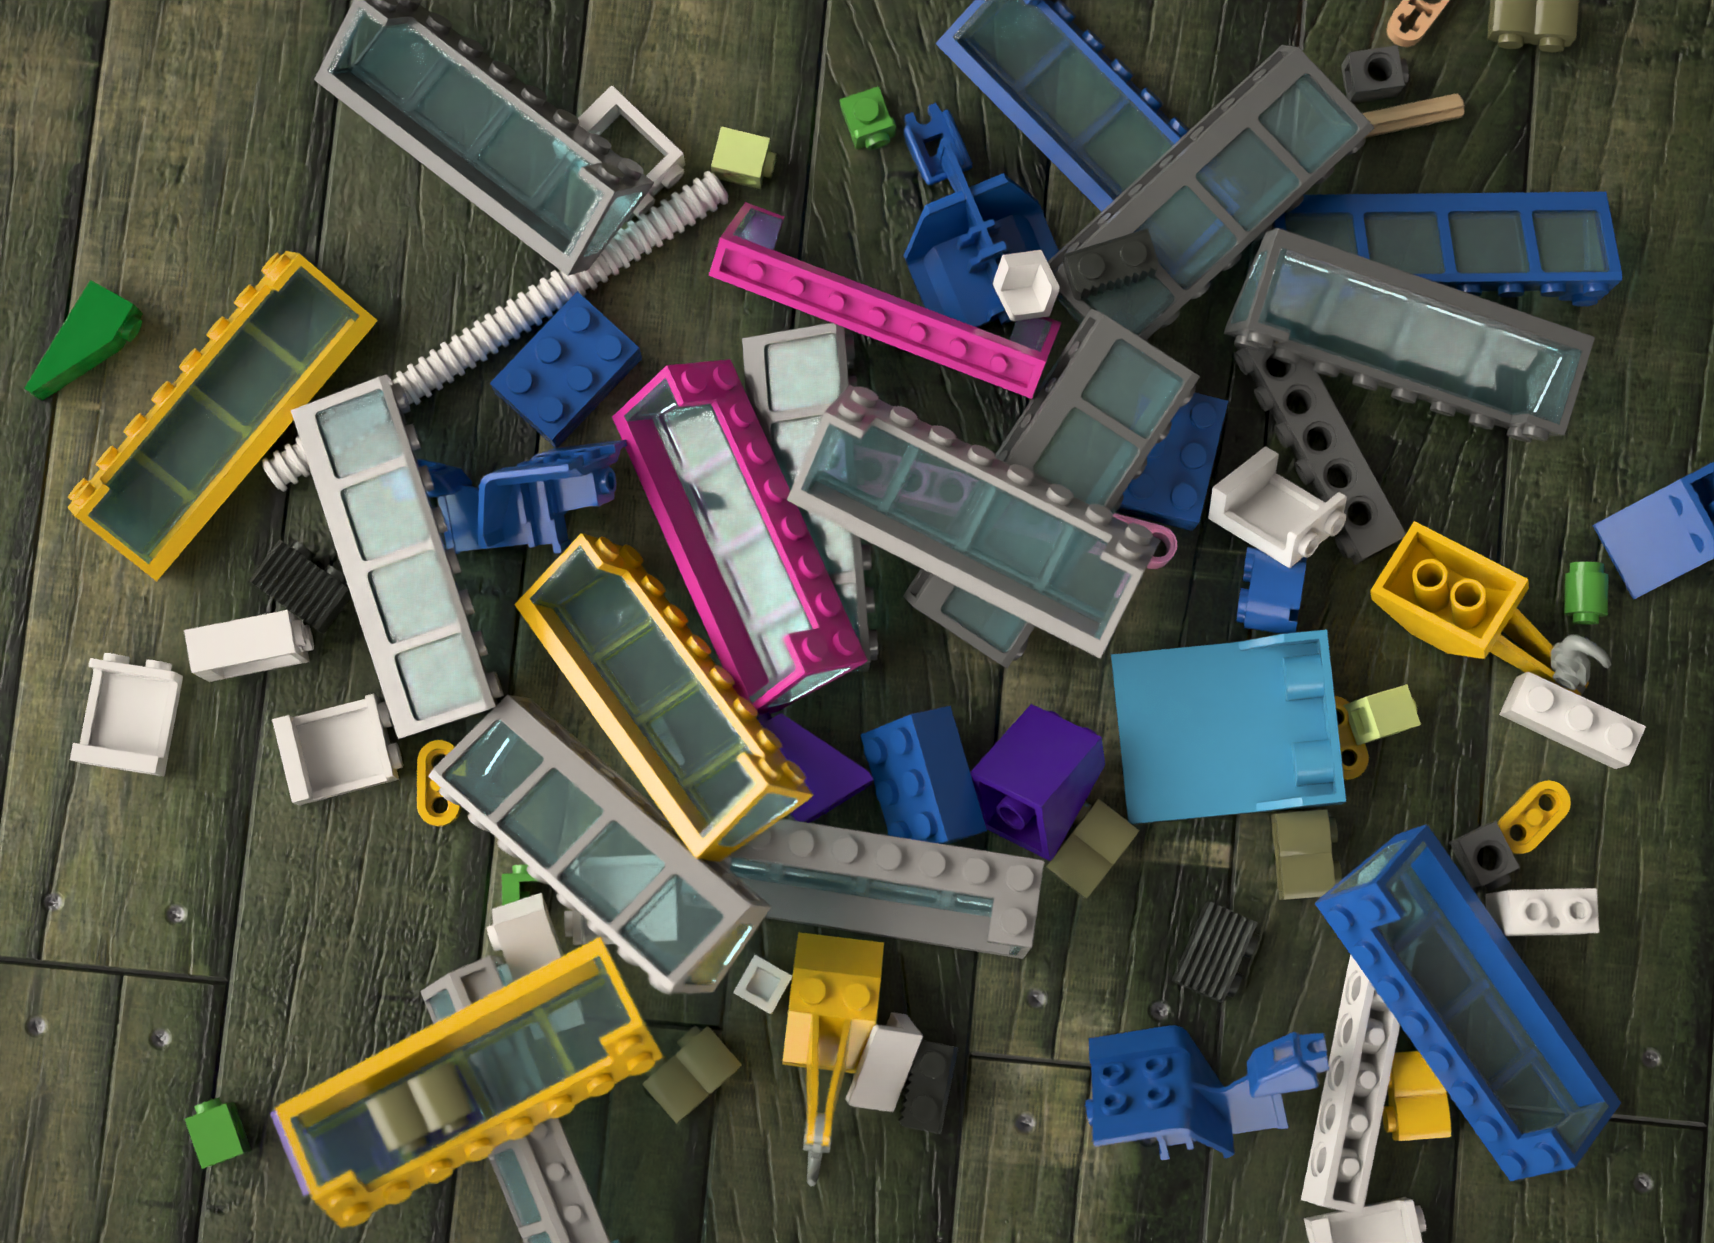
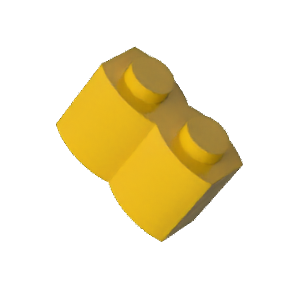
M1419 1051L1394 1053L1387 1088L1389 1106H1384L1383 1124L1386 1133L1392 1132L1394 1141L1451 1137L1450 1111L1444 1086Z

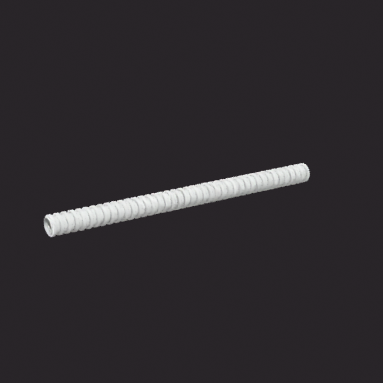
M706 171L704 173L705 178L693 180V186H683L682 193H672L671 200L663 199L660 201L661 206L659 208L652 206L649 208L650 213L648 215L642 213L638 216L639 221L635 223L631 220L627 223L628 228L625 230L620 228L617 235L612 238L587 271L569 276L562 271H552L551 278L548 280L544 277L541 278L540 285L535 287L532 284L528 287L530 290L528 293L520 292L517 294V300H507L508 306L505 308L498 306L495 308L497 313L492 316L490 313H487L484 316L486 320L481 323L478 320L473 323L475 327L471 330L467 327L462 330L463 335L460 337L457 335L452 336V342L448 345L446 342L441 343V349L437 352L434 349L430 350L429 354L431 356L426 359L421 356L418 358L420 363L415 366L410 363L407 365L408 370L406 372L398 371L396 373L397 378L391 381L394 384L400 382L401 387L404 388L409 405L413 402L418 405L421 403L419 398L424 395L427 398L432 396L431 390L434 388L441 390L443 388L442 383L445 381L452 383L454 381V375H464V369L468 366L471 369L475 368V362L479 359L483 362L487 360L486 355L488 353H498L497 348L501 345L507 347L509 345L508 340L511 338L518 340L520 338L519 333L522 331L530 332V326L534 323L539 326L542 324L541 319L545 316L549 319L553 317L552 312L556 309L560 310L577 291L584 297L586 295L585 290L588 288L595 290L597 288L596 283L599 281L607 282V276L611 273L614 276L618 275V269L622 266L625 269L630 267L629 262L634 259L638 262L641 260L640 255L644 252L647 255L652 252L651 247L654 245L661 247L663 245L662 240L674 238V232H684L685 225H695V219L698 217L704 219L707 216L706 212L708 210L715 212L719 203L727 204L728 194L714 173ZM384 395L355 404L349 409H346V407L340 409L341 414L337 417L334 414L330 415V421L326 424L323 421L318 423L329 460L332 461L331 455L334 453L341 455L343 453L342 448L345 446L352 448L354 440L358 438L360 441L366 438L364 434L368 431L372 434L377 431L375 427L379 424L383 427L388 424L386 420L391 417ZM299 436L295 438L296 443L292 446L290 443L284 445L286 450L280 453L278 450L273 452L274 457L269 460L266 457L262 459L263 469L276 488L283 492L288 489L286 486L288 483H298V477L302 474L304 477L310 475L308 471L310 468Z

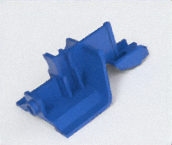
M936 103L929 105L927 111L931 121L926 125L919 124L913 112L906 114L904 118L906 126L903 131L905 141L923 180L928 185H933L948 179L955 192L925 205L904 253L906 265L924 308L976 328L997 319L1000 320L1001 324L1009 323L1012 320H1010L993 286L1002 255L1042 250L1048 262L1059 252L1043 215L1041 205L1036 198L1004 173L971 187L968 186L963 172L970 170L973 164L949 110H944L942 113ZM941 137L937 154L929 157L924 144Z
M627 440L552 448L536 454L530 461L518 463L515 467L502 468L486 475L481 480L479 488L472 486V481L461 468L424 459H417L419 467L427 465L435 490L427 493L429 498H438V503L448 531L444 532L447 549L454 547L456 554L461 553L460 551L524 544H528L529 547H536L538 545L552 544L554 553H562L571 544V539H568L564 514L569 510L592 505L601 506L614 499L616 476L609 465L618 461L621 448L627 446ZM403 467L381 475L383 488L392 487L396 501L418 499L408 468Z
M1169 1025L1089 1038L1092 1099L1086 1100L1085 1104L1088 1122L1092 1126L1094 1146L1156 1137L1157 1141H1159L1161 1160L1170 1159L1169 1146L1186 1143L1187 1150L1194 1149L1193 1142L1197 1140L1222 1152L1225 1159L1235 1154L1233 1134L1276 1127L1277 1129L1288 1128L1282 1093L1317 1088L1318 1078L1316 1073L1330 1070L1324 1033L1300 1035L1297 1032H1292L1254 1049L1247 1061L1248 1075L1234 1081L1227 1087L1222 1085L1188 1032L1182 1027Z

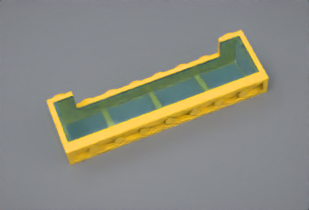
M286 251L280 255L277 252L267 261L261 270L265 276L254 288L249 284L234 301L238 308L228 320L222 316L215 322L206 334L211 340L200 352L195 348L185 357L179 366L183 371L173 384L166 381L156 391L151 399L155 403L145 417L139 413L132 419L124 430L128 437L117 449L113 445L110 446L96 463V466L100 468L90 481L83 478L68 496L72 502L67 508L77 519L156 582L294 419L291 410L308 404L378 321L300 253Z
M581 533L514 605L694 857L720 862L808 801L813 794L804 783L806 776L795 763L787 760L780 751L782 744L771 731L763 728L756 719L758 712L748 700L740 697L732 687L735 683L732 676L725 669L716 665L709 656L711 649L707 643L699 636L694 635L687 627L688 618L678 607L670 604L664 596L666 589L657 578L648 574L641 565L643 563L642 556L630 545L620 546L603 536L596 538Z
M598 937L277 1106L275 1109L313 1200L341 1228L365 1222L370 1218L372 1212L387 1204L393 1205L403 1202L411 1196L412 1191L427 1183H436L446 1179L452 1174L453 1169L468 1161H478L487 1157L496 1146L510 1139L516 1140L527 1136L533 1131L534 1126L549 1118H559L572 1111L575 1104L590 1096L597 1097L606 1094L614 1087L615 1083L630 1075H640L647 1072L654 1066L656 1061L664 1057L601 937ZM453 1061L475 1108V1111L466 1115L469 1124L444 1135L441 1127L425 1134L428 1144L405 1155L402 1154L400 1148L389 1152L366 1102L443 1064Z

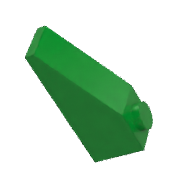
M90 280L24 389L41 401L48 398L122 350L127 341L131 342L134 340L141 329L142 320L140 318L143 313L133 303Z

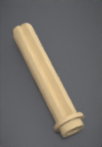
M1451 94L1362 113L1374 126V129L1365 138L1461 118L1464 115L1463 99H1461L1459 94ZM1340 113V115L1347 116L1346 113Z

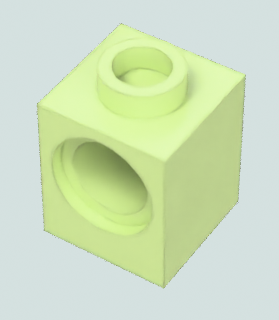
M721 127L711 164L712 173L720 180L761 189L763 178L772 177L776 161V153L770 152V138Z
M1407 684L1343 705L1348 711V720L1357 746L1421 725L1417 714V705L1411 697Z

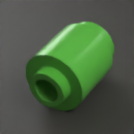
M1570 563L1569 573L1565 574L1564 614L1573 616V623L1599 624V617L1608 615L1609 575L1604 573L1603 563Z

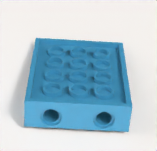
M1327 629L1286 633L1241 642L1111 655L1127 817L1130 824L1341 805L1346 802Z

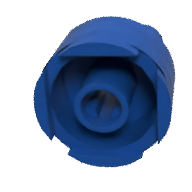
M1247 547L1243 581L1250 582V588H1241L1236 622L1244 623V628L1281 634L1296 633L1307 558L1303 557L1291 568H1288L1259 549Z

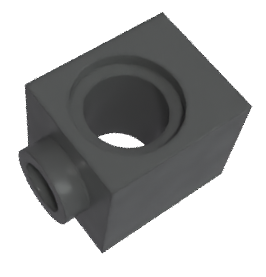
M1398 45L1348 52L1341 65L1346 95L1352 104L1397 98L1409 78L1408 65L1405 58H1400ZM1367 69H1380L1385 74L1386 81L1378 82L1373 80L1369 76Z
M1496 821L1487 823L1449 842L1472 888L1485 885L1488 891L1494 890L1512 881L1508 873L1520 868ZM1482 847L1489 848L1495 856V864L1489 871L1483 869L1477 861L1478 852Z

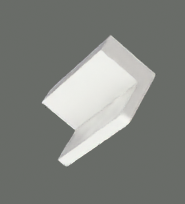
M891 1012L886 1026L875 1025L872 1028L846 1096V1101L850 1106L894 1112L923 1037L906 1014Z

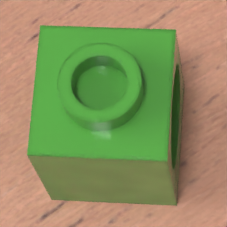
M219 1097L194 1106L197 1114L185 1119L202 1169L252 1151L235 1102L222 1104Z

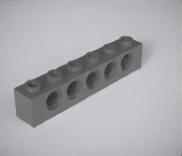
M1285 314L1264 324L1290 333L1288 340L1301 344ZM1235 345L1237 349L1234 352L1235 360L1241 371L1245 375L1250 373L1257 386L1254 389V393L1264 411L1270 410L1276 420L1277 425L1274 426V430L1280 443L1285 448L1290 446L1297 459L1294 466L1301 481L1305 485L1310 483L1318 499L1325 503L1338 492L1347 496L1344 509L1346 521L1338 535L1335 536L1336 545L1345 559L1351 557L1354 565H1357L1402 541L1406 535L1403 527L1321 378L1313 370V364L1301 359L1299 364L1279 360L1274 357L1275 350L1260 347L1259 351H1254ZM1269 360L1280 361L1285 366L1286 375L1283 377L1272 376L1267 371L1266 362ZM1296 396L1301 398L1306 405V412L1303 414L1291 412L1286 404L1287 397ZM1318 433L1323 436L1326 441V449L1324 451L1311 449L1307 443V434ZM1336 469L1341 471L1346 478V486L1344 488L1333 487L1327 479L1328 470ZM1357 506L1365 512V525H1355L1349 520L1347 515L1348 507Z

